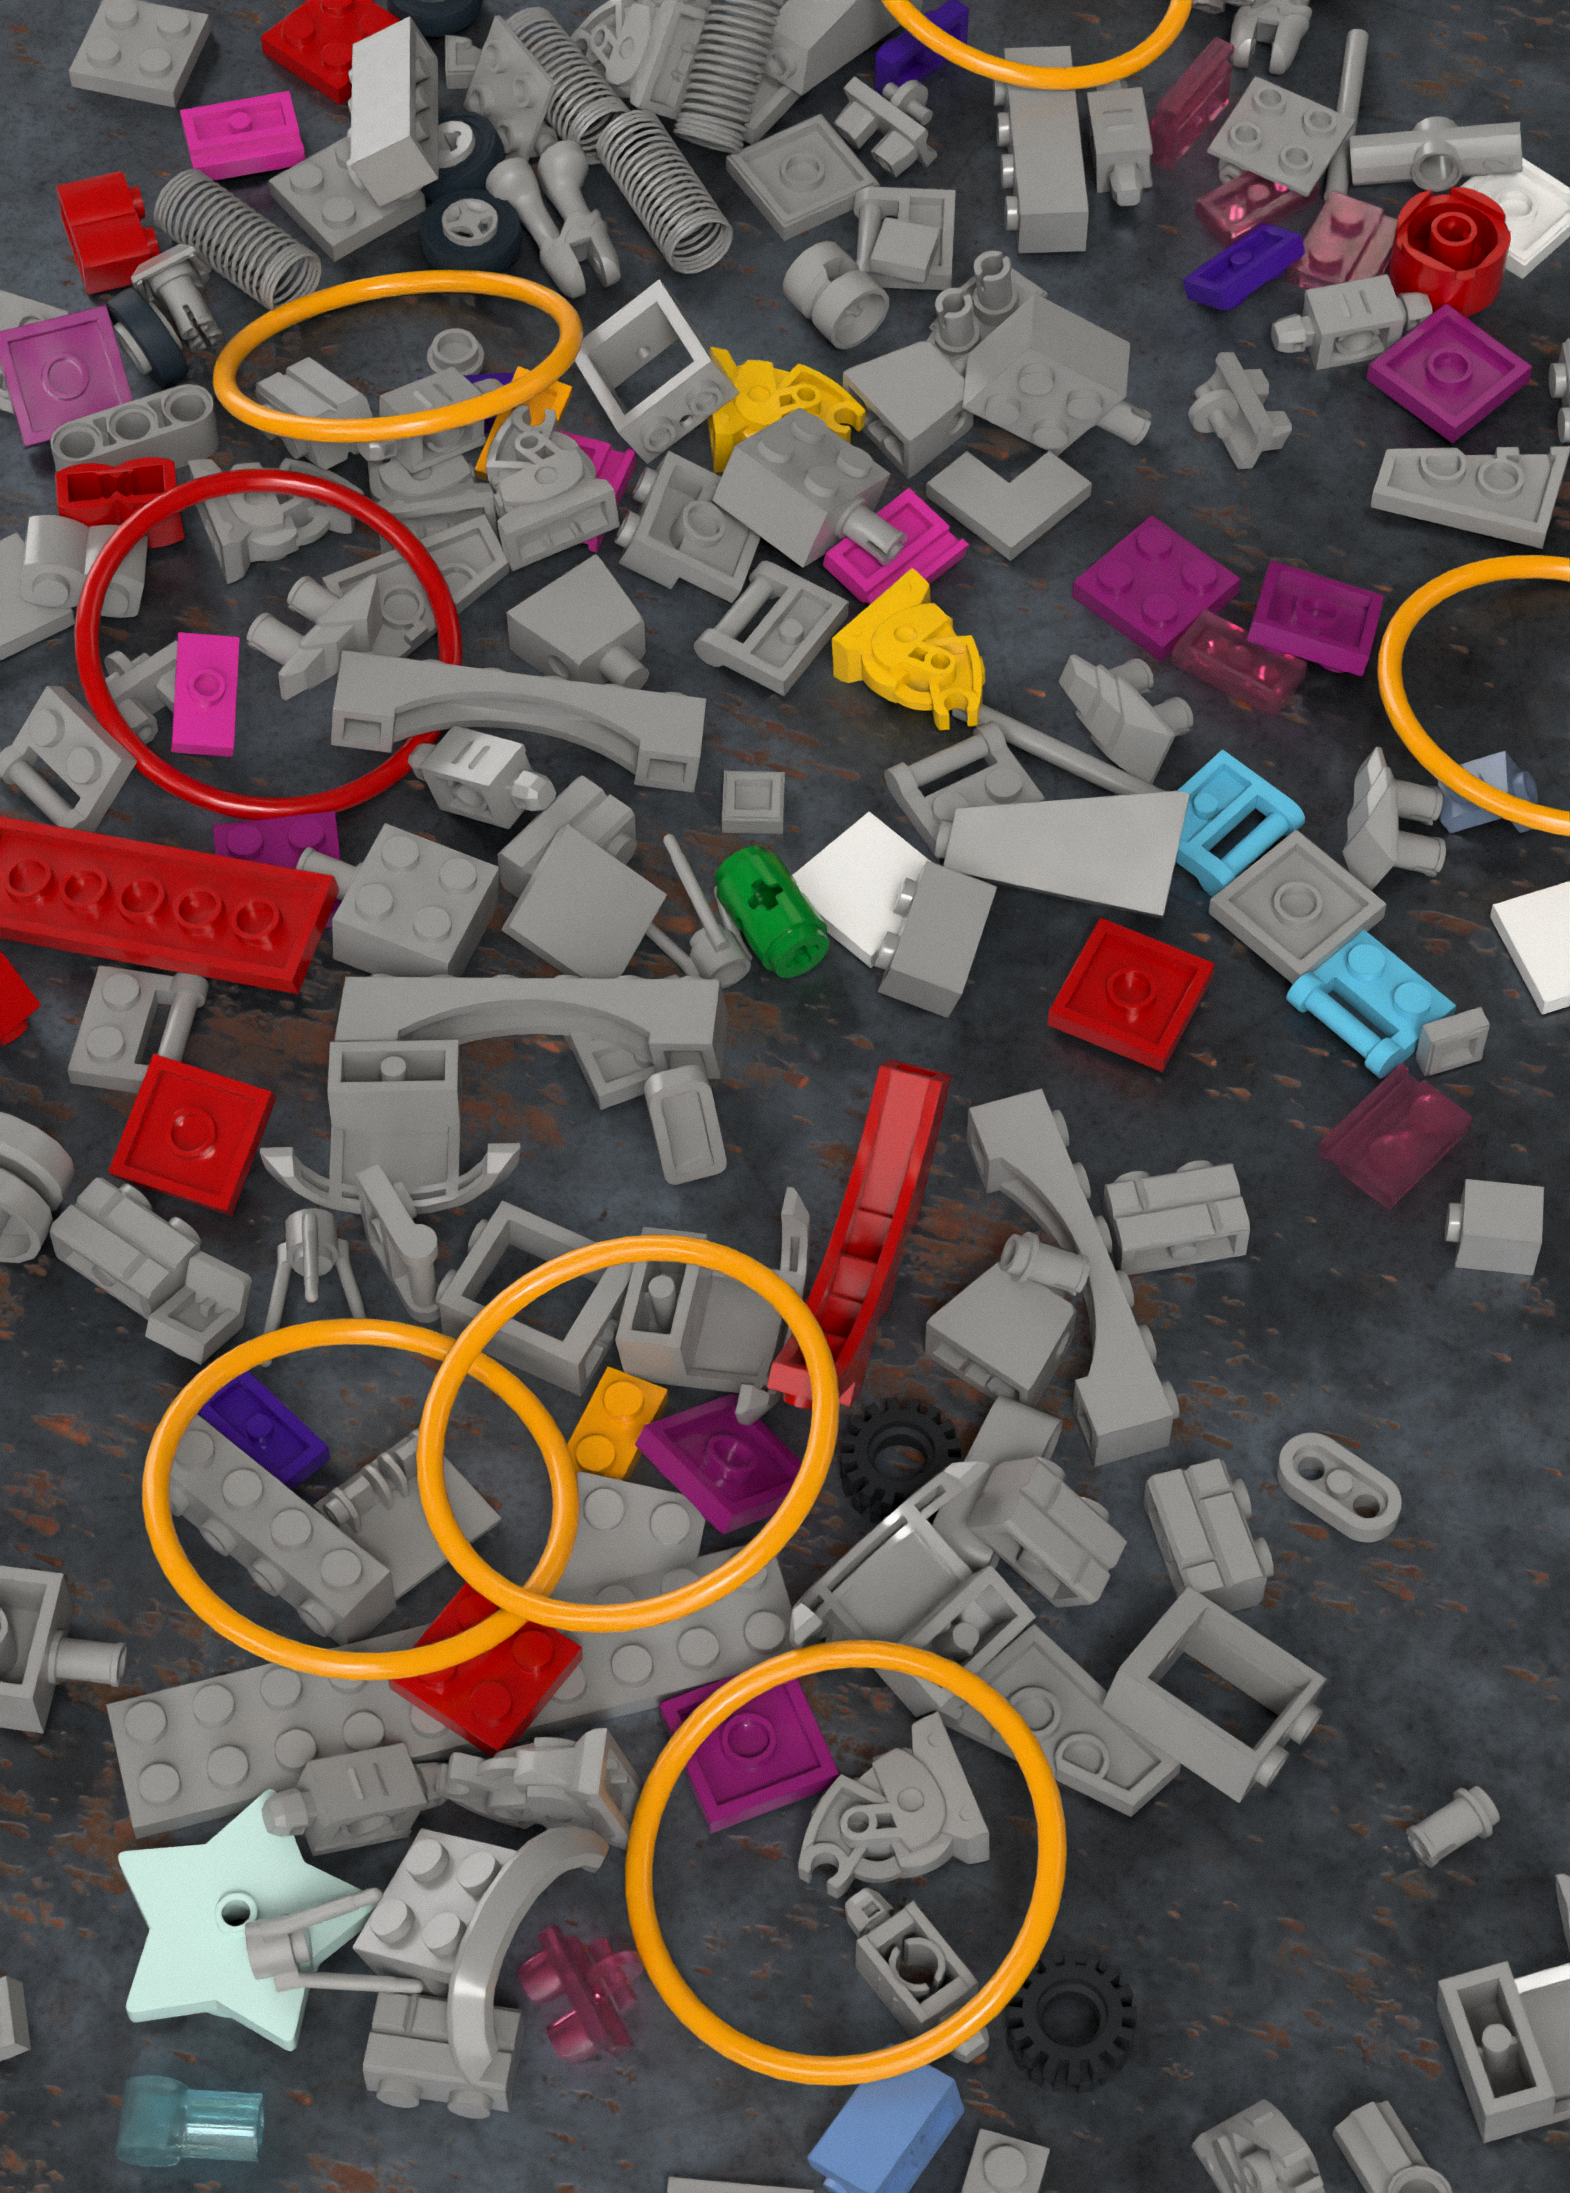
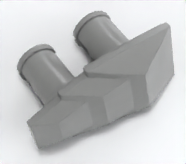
M178 244L139 264L131 277L134 290L147 302L151 301L157 308L163 306L164 309L169 310L179 329L181 338L187 340L190 351L196 353L207 349L198 331L199 326L210 340L212 346L216 345L224 337L222 330L219 329L202 296V293L205 291L204 283L210 279L209 273L212 272L213 266L205 255L194 246Z
M991 250L979 255L974 262L975 275L960 288L946 289L936 298L935 308L938 317L929 326V331L932 333L926 342H929L949 363L971 352L1034 293L1045 299L1048 297L1046 291L1011 268L1010 259L1007 256L1002 259V252Z
M372 573L342 597L319 585L313 578L309 576L302 577L293 585L287 598L288 609L296 614H300L316 625L303 636L277 620L272 614L268 612L263 613L255 619L247 634L249 642L247 644L252 649L262 652L283 666L278 672L282 699L288 700L306 689H312L339 672L342 650L361 653L371 651L383 624L377 575Z
M1075 654L1070 655L1059 683L1076 707V716L1092 733L1090 739L1110 760L1124 771L1153 784L1175 736L1189 733L1190 729L1188 727L1193 726V713L1190 706L1180 697H1172L1165 700L1164 703L1152 707L1143 696L1151 692L1148 688L1153 687V674L1147 663L1141 659L1134 658L1126 661L1123 665L1108 670L1101 664L1095 667Z
M1376 747L1361 764L1356 775L1354 805L1347 818L1348 840L1342 851L1350 874L1371 891L1392 867L1435 877L1437 875L1436 872L1441 871L1446 856V844L1443 838H1432L1399 830L1398 817L1418 821L1424 825H1433V820L1436 821L1441 812L1443 803L1442 790L1436 786L1429 787L1394 779L1390 767L1386 765L1384 753L1380 747Z

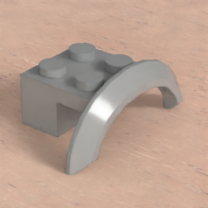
M459 1040L330 1042L327 1090L332 1125L329 1179L320 1176L303 1165L296 1157L293 1147L260 1148V1155L265 1169L279 1183L315 1204L362 1215L355 1174L379 1163L392 1185L400 1181L406 1187L417 1214H426L461 1206L491 1192L508 1179L518 1165L521 1143L488 1144L487 1153L482 1161L470 1171L461 1175L463 1085Z
M787 1187L781 1211L780 1270H771L790 1285L804 1301L809 1269L810 1215L795 1188ZM643 1227L641 1235H681L708 1240V1235L703 1233ZM646 1261L634 1262L615 1341L624 1373L651 1383L740 1393L735 1415L739 1424L751 1426L768 1412L782 1395V1392L768 1389L767 1384L772 1362L784 1348L792 1331L771 1304L738 1280L697 1265L679 1262Z
M986 1461L951 1463L910 1495L859 1540L807 1590L793 1607L789 1642L793 1647L801 1644L823 1623L821 1620L826 1614L848 1640H879L909 1645L933 1652L977 1674L1036 1616L992 1565L973 1573L928 1522L927 1518L956 1495L967 1489L991 1466ZM873 1668L915 1717L941 1708L955 1695L947 1689L923 1678L902 1672Z
M572 1825L548 1829L528 1840L518 1851L423 1828L419 1831L352 1949L378 1976L420 1979L424 1983V1988L422 1992L414 1994L448 1999L446 2010L448 2042L455 2066L467 2084L473 2085L480 2081L499 2049L494 2031V1993L504 1956L520 1922L537 1897L562 1873L579 1867L596 1873L609 1850L608 1842L594 1830Z
M1561 1873L1556 1875V1891L1563 1929L1570 1952V1876ZM1505 1961L1439 1980L1437 2011L1483 2143L1569 2119L1570 1963L1514 1979L1509 1963Z

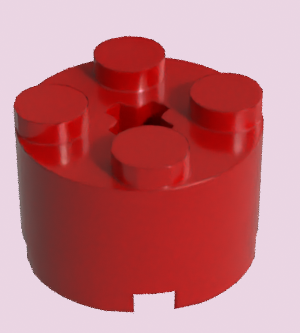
M1451 187L1450 194L1433 196V189L1420 192L1412 197L1399 213L1389 268L1390 282L1396 297H1398V294L1411 292L1427 294L1432 305V314L1444 304H1448L1469 320L1471 315L1479 313L1491 305L1500 293L1511 242V230H1508L1505 223L1506 215L1501 206L1493 199L1469 188Z

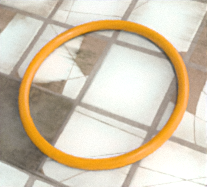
M881 0L886 9L911 35L950 62L998 82L1041 90H1075L1106 85L1144 69L1157 60L1173 44L1183 30L1193 4V0H1171L1169 8L1156 30L1141 44L1116 58L1086 66L1042 67L1005 60L963 43L931 22L909 0Z
M423 270L380 275L335 285L299 297L278 306L245 326L233 336L219 354L213 368V387L222 406L235 418L251 427L278 436L328 443H368L414 438L485 420L512 409L538 395L555 383L574 363L582 346L583 326L576 309L567 299L544 285L524 278L475 270ZM425 293H474L505 297L527 303L544 311L555 320L560 330L559 341L550 355L538 366L518 379L468 400L409 414L354 419L294 415L273 410L256 403L245 396L236 383V374L243 360L256 347L273 335L306 319L332 310L389 297Z
M1512 555L1476 561L1449 570L1417 589L1401 604L1386 628L1379 649L1377 672L1380 695L1385 711L1394 730L1412 755L1436 779L1456 794L1481 809L1508 821L1551 834L1570 837V811L1535 804L1493 787L1471 774L1441 750L1418 722L1408 702L1402 678L1403 653L1412 630L1419 620L1441 601L1460 591L1496 581L1548 579L1570 582V558L1546 555Z
M648 1234L625 1236L593 1243L547 1261L523 1275L500 1292L477 1314L458 1337L433 1380L420 1421L416 1451L417 1482L421 1504L429 1528L444 1556L456 1572L474 1590L508 1612L543 1626L573 1632H626L657 1626L701 1610L735 1591L761 1571L797 1532L822 1489L834 1456L839 1429L840 1400L838 1379L830 1347L821 1326L810 1308L790 1285L774 1271L754 1258L731 1247L712 1241L681 1235ZM646 1261L679 1262L711 1269L740 1281L771 1304L789 1326L806 1361L812 1393L811 1428L799 1472L782 1504L759 1534L735 1556L697 1581L659 1596L621 1604H578L551 1599L528 1591L495 1571L478 1555L464 1536L454 1517L446 1490L443 1458L445 1434L458 1390L470 1367L487 1343L514 1315L536 1298L560 1284L605 1267Z
M340 1318L312 1321L278 1329L238 1345L210 1363L179 1392L164 1413L153 1435L146 1456L142 1478V1507L145 1526L153 1552L166 1578L181 1599L199 1618L237 1646L269 1662L295 1671L346 1680H391L441 1671L464 1663L491 1650L512 1636L529 1621L500 1608L496 1613L478 1625L454 1637L431 1645L382 1653L337 1651L303 1644L255 1624L218 1597L202 1580L188 1560L173 1524L170 1507V1478L179 1443L200 1409L218 1391L235 1378L271 1359L296 1351L334 1345L391 1347L418 1353L443 1362L457 1339L427 1328L379 1319ZM480 1352L467 1374L497 1394L519 1416L540 1448L548 1469L553 1501L551 1528L540 1561L522 1588L549 1598L564 1574L572 1555L578 1532L580 1513L579 1487L573 1459L563 1434L552 1415L538 1397L518 1377L499 1362Z
M879 1640L825 1642L788 1651L742 1672L717 1689L675 1731L653 1765L634 1810L625 1858V1897L629 1923L637 1951L653 1985L680 2022L703 2043L739 2065L776 2079L808 2085L841 2086L863 2084L902 2075L943 2057L975 2036L1010 2002L1035 1967L1051 1934L1065 1882L1067 1844L1061 1796L1051 1765L1038 1739L1023 1717L997 1690L958 1663L930 1651L905 1644ZM877 1668L902 1672L939 1685L966 1701L984 1716L1001 1735L1017 1760L1033 1801L1038 1831L1037 1875L1031 1903L1023 1926L1010 1952L996 1973L978 1994L945 2021L911 2040L869 2053L836 2057L799 2054L763 2044L739 2032L704 2005L686 1984L672 1961L661 1934L653 1895V1860L661 1817L670 1793L682 1770L698 1747L715 1728L753 1698L780 1684L827 1670Z

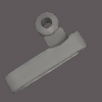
M685 1065L658 1072L648 1078L644 1085V1093L665 1180L669 1184L678 1185L723 1172L727 1167V1159L713 1093L705 1070L697 1065Z

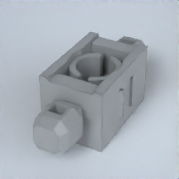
M1121 79L1106 85L1096 86V92H1087V132L1097 193L1111 192L1112 199L1118 205L1131 206L1141 201L1143 188L1152 187L1150 170L1152 143L1143 88H1128L1127 82Z
M1388 274L1305 290L1302 317L1299 314H1293L1275 321L1271 328V339L1275 350L1285 353L1305 351L1307 346L1315 370L1372 360L1379 357L1401 339L1403 330H1413L1432 315V305L1428 295L1419 292L1402 293L1396 297Z
M450 367L380 395L379 417L415 413L455 404L493 391L504 385L497 379L490 378L471 383L455 367ZM484 420L463 427L414 438L357 443V448L367 461L377 462L394 456L413 474L486 444Z
M453 725L438 744H419L408 757V763L412 772L417 778L427 782L440 810L505 829H510L525 810H546L556 797V791L546 775L533 771L525 754L527 750L524 744Z
M405 1742L310 1760L307 1762L295 1788L275 1793L265 1801L261 1810L268 1833L280 1837L305 1834L312 1856L409 1837L412 1832L411 1827L421 1810L443 1805L448 1800L434 1792L437 1770L440 1764L433 1762L413 1765Z
M864 1888L845 1903L847 1922L858 1937L856 1941L855 1967L912 2039L945 2021L978 1994L979 1982L914 1901L910 1902L904 1909L893 1916L894 1908L878 1892L870 1888ZM904 1954L903 1961L907 1966L920 1965L933 1973L932 1996L929 1997L930 1988L926 1983L911 1984L900 1977L898 1973L901 1955ZM986 2026L975 2036L950 2052L954 2058L968 2063L982 2054L989 2047V2036Z

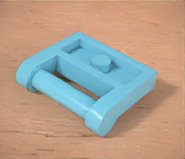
M1222 749L1177 790L1190 793L1176 863L1198 878L1202 888L1210 896L1214 897L1241 875L1282 836L1287 837L1296 829L1301 828L1305 823V816L1301 808L1293 800ZM1254 809H1257L1266 816L1259 825L1221 860L1209 852Z
M1366 930L1361 931L1315 971H1309L1300 976L1291 986L1286 996V1000L1302 1013L1306 1011L1311 1012L1366 1059L1365 1067L1380 1079L1390 1074L1417 1051L1423 1024L1452 1016L1456 1010V1005ZM1333 990L1388 1037L1382 1040L1329 996L1328 993Z

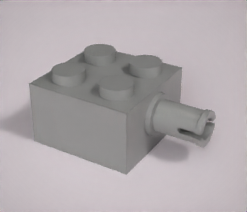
M1035 293L968 354L962 408L1040 448L1052 452L1056 456L1061 454L1095 425L1135 446L1143 440L1151 424V421L1148 420L1151 418L1149 411L1140 409L1123 400L1126 398L1130 343Z
M802 408L796 409L736 444L712 498V501L803 568L823 556L846 536L876 557L884 566L889 565L899 555L904 547L902 544L907 541V534L897 530L874 513L891 473L875 463L867 452L852 446L830 430L822 419L807 413Z
M386 823L383 825L364 862H360L357 866L317 852L316 849L307 847L304 850L296 866L298 870L335 877L340 889L336 899L342 902L332 919L333 959L371 974L383 973L395 977H431L436 974H449L461 978L498 907V866Z
M0 1565V1728L44 1733L55 1686L60 1683L61 1679L108 1684L118 1688L123 1682L127 1665L126 1643H109L68 1637L74 1607L63 1573Z

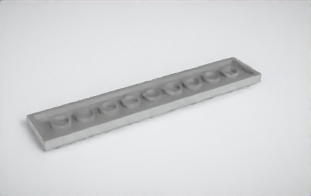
M746 1545L699 1556L695 1561L550 1596L549 1598L593 1605L621 1604L649 1599L697 1581L719 1568ZM775 1556L761 1571L735 1591L683 1618L653 1627L626 1632L588 1633L554 1628L582 1647L583 1660L516 1743L659 1707L661 1702L742 1673L767 1659L804 1647L803 1642L794 1647L789 1642L792 1606L777 1557ZM432 1623L330 1648L329 1650L355 1653H382L408 1650L415 1645ZM275 1663L106 1704L136 1839L241 1813L268 1789L275 1790L278 1793L295 1788L307 1762L310 1760L404 1742L413 1765L447 1761L454 1752L469 1755L482 1752L479 1748L392 1691L388 1680L328 1678L295 1671Z

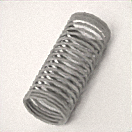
M710 0L713 5L708 6L707 11L711 15H707L704 18L707 25L702 26L704 34L699 36L702 44L696 46L700 54L695 55L693 58L697 64L691 66V70L694 73L688 75L691 83L685 86L689 93L683 95L686 103L680 105L683 113L677 115L676 129L673 130L677 137L722 152L736 154L742 152L741 147L744 145L742 142L745 141V138L740 133H746L747 129L734 122L747 124L750 120L747 116L736 112L744 114L753 112L751 107L739 102L746 104L756 102L753 97L744 93L754 95L758 93L757 88L749 84L758 85L761 81L758 77L751 74L761 75L764 73L763 69L756 65H764L767 62L758 55L766 56L769 54V51L760 45L769 46L772 44L771 40L765 36H772L775 32L767 26L777 25L776 19L770 16L780 15L779 10L772 6H782V0H725L738 7L723 5L716 0ZM714 10H722L736 17L721 15ZM711 20H720L734 27L720 25ZM708 29L718 30L732 37L714 34ZM705 39L716 40L730 47L712 44ZM703 49L714 50L729 57L710 54ZM701 59H710L727 67L708 64ZM698 69H707L725 77L706 74ZM695 78L705 79L723 87L703 84ZM692 88L703 89L721 97L702 94ZM690 98L701 99L719 107L700 104ZM687 108L699 109V110H702V111H704V112H707V113H709V114H712V115H715V116H718V117H721V118H717V117H713V116H709V115H704V114H698V113H695V112H693V111H691V110H689V109H687Z
M529 7L514 13L505 22L516 35L525 27L535 22H549L538 24L528 29L519 39L522 41L530 33L540 28L549 27L548 30L533 35L524 45L527 47L535 39L547 34L546 38L537 42L529 49V52L556 83L554 90L556 92L551 98L544 118L557 132L562 141L572 140L579 144L592 142L599 138L602 131L588 139H580L600 128L611 116L612 112H615L612 119L614 120L620 112L624 114L630 111L547 9ZM561 52H565L563 56L559 57ZM575 64L572 69L568 70L571 65ZM581 77H584L583 81L577 83ZM586 83H589L588 87L582 89ZM592 89H594V92H593L592 94L588 95V93H589ZM596 96H599L597 100L593 101ZM561 97L559 101L554 103L556 98ZM566 103L563 108H560V109H559V107L561 106V104ZM571 109L568 114L564 115L567 110ZM577 115L574 120L569 121L572 116ZM605 115L598 124H596L591 129L585 131L590 124L596 121L599 117ZM634 123V124H631V125L625 127L623 130H621V132L618 134V136L615 138V140H613V141L609 144L608 149H607V152H606L607 155H608V152H609L610 147L613 145V143L616 141V139H617L621 134H623L626 130H628L629 128L634 127V126H635V123ZM631 132L629 135H627L624 139H622L619 142V144L613 151L611 159L614 157L615 153L618 151L621 145L630 137H632L633 132ZM596 144L582 148L584 151L596 148ZM597 152L586 153L588 165L602 163L597 156Z
M645 109L632 110L612 120L599 136L596 144L597 156L671 268L682 274L698 273L720 261L728 251L733 240V228L656 114ZM643 121L651 122V123H641V124H638V125H636V126H634V127L629 128L628 130H626L623 134H621V135L616 139V141H615V142L613 143V145L610 147L609 152H608V155H607L606 152H607L609 143L612 141V139L615 137V135H616L618 132H620L621 130H623L625 127H627V126H629V125H631V124L637 123V122H643ZM643 127L655 128L651 130H644L630 137L621 145V147L615 153L613 160H611L613 151L616 148V146L622 139H624L631 132ZM655 133L654 136L648 137L634 144L625 152L622 158L619 161H617L618 156L621 154L624 148L631 142H633L635 139L646 134ZM650 142L647 147L642 148L631 158L626 159L639 146ZM639 172L636 177H632L634 173ZM679 173L678 177L672 178L675 174ZM643 179L641 183L636 184L638 180ZM683 180L682 184L676 185L679 181ZM648 185L645 190H641L642 187ZM684 187H688L687 190L681 192ZM652 192L649 197H645L647 193ZM657 198L654 203L649 204L653 199ZM692 201H696L695 204L689 206L692 203ZM662 205L658 210H654L657 206ZM698 207H701L699 211L693 213ZM666 212L664 216L659 217L661 213ZM671 218L668 223L663 224L666 219ZM716 222L714 230L709 234V236L705 240H703L694 247L685 250L674 251L675 248H681L683 246L692 244L701 237H703L707 233V231L712 227L713 223ZM709 223L702 232L692 239L678 244L681 239L699 230L703 224ZM721 224V231L719 236L709 247H707L700 253H697L689 257L678 258L673 256L687 254L698 250L699 248L707 244L714 237ZM675 225L672 230H668L670 226Z
M191 168L182 171L170 179L161 190L156 200L153 214L155 226L160 232H163L164 235L172 238L178 244L194 246L205 255L217 273L227 278L230 283L235 284L237 288L248 294L252 299H255L259 304H262L267 310L271 311L278 306L315 291L322 272L321 260L318 255L309 250L308 247L300 244L296 239H293L289 234H286L274 223H271L268 218H264L261 213H257L254 208H250L247 203H243L240 198H236L233 193H229L226 188L214 182L212 178L201 170ZM202 182V185L194 189L181 204L176 215L175 225L172 227V216L179 200L193 185ZM202 190L201 195L194 201V203L188 209L183 222L179 224L180 218L187 204L190 202L193 196H195L199 191ZM220 198L219 202L215 205L216 199ZM174 199V201H173V203H172V206H171V208H170V210H169L168 220H167V226H166L167 211H168V209H169V207H170V205H171L172 200ZM227 203L226 208L222 210L223 204ZM234 208L233 213L229 215V211ZM238 214H241L240 218L237 221H235L236 216ZM213 215L211 221L206 225L207 221ZM248 219L247 223L242 227L243 221ZM220 220L218 226L213 230V228L215 227V225H216V224L218 223V221ZM255 224L254 229L249 232L251 225ZM227 225L225 231L220 235V233L223 231V229H224L225 226ZM198 229L197 234L193 236V232ZM262 229L261 234L257 236V232ZM205 234L204 239L200 241L201 236ZM269 234L268 239L263 243L264 237ZM212 239L211 244L207 246L208 241ZM276 240L275 244L270 248L271 242ZM220 243L218 249L214 251L215 246ZM283 245L282 250L278 252V248ZM227 248L225 254L221 256L222 251H224ZM234 253L233 258L229 261V256ZM304 257L303 267L296 281L285 293L273 299V296L283 290L293 279L299 268L301 258ZM241 259L240 264L236 266V261ZM295 262V265L291 270L289 276L284 280V282L279 287L276 288L279 280L285 275L289 266H291ZM309 263L307 275L302 285L295 292V294L284 303L280 305H273L274 303L282 301L295 290V288L300 284L302 278L304 277ZM248 264L247 269L243 271V267ZM256 268L254 274L250 276L251 271ZM263 273L262 278L257 281L258 276Z

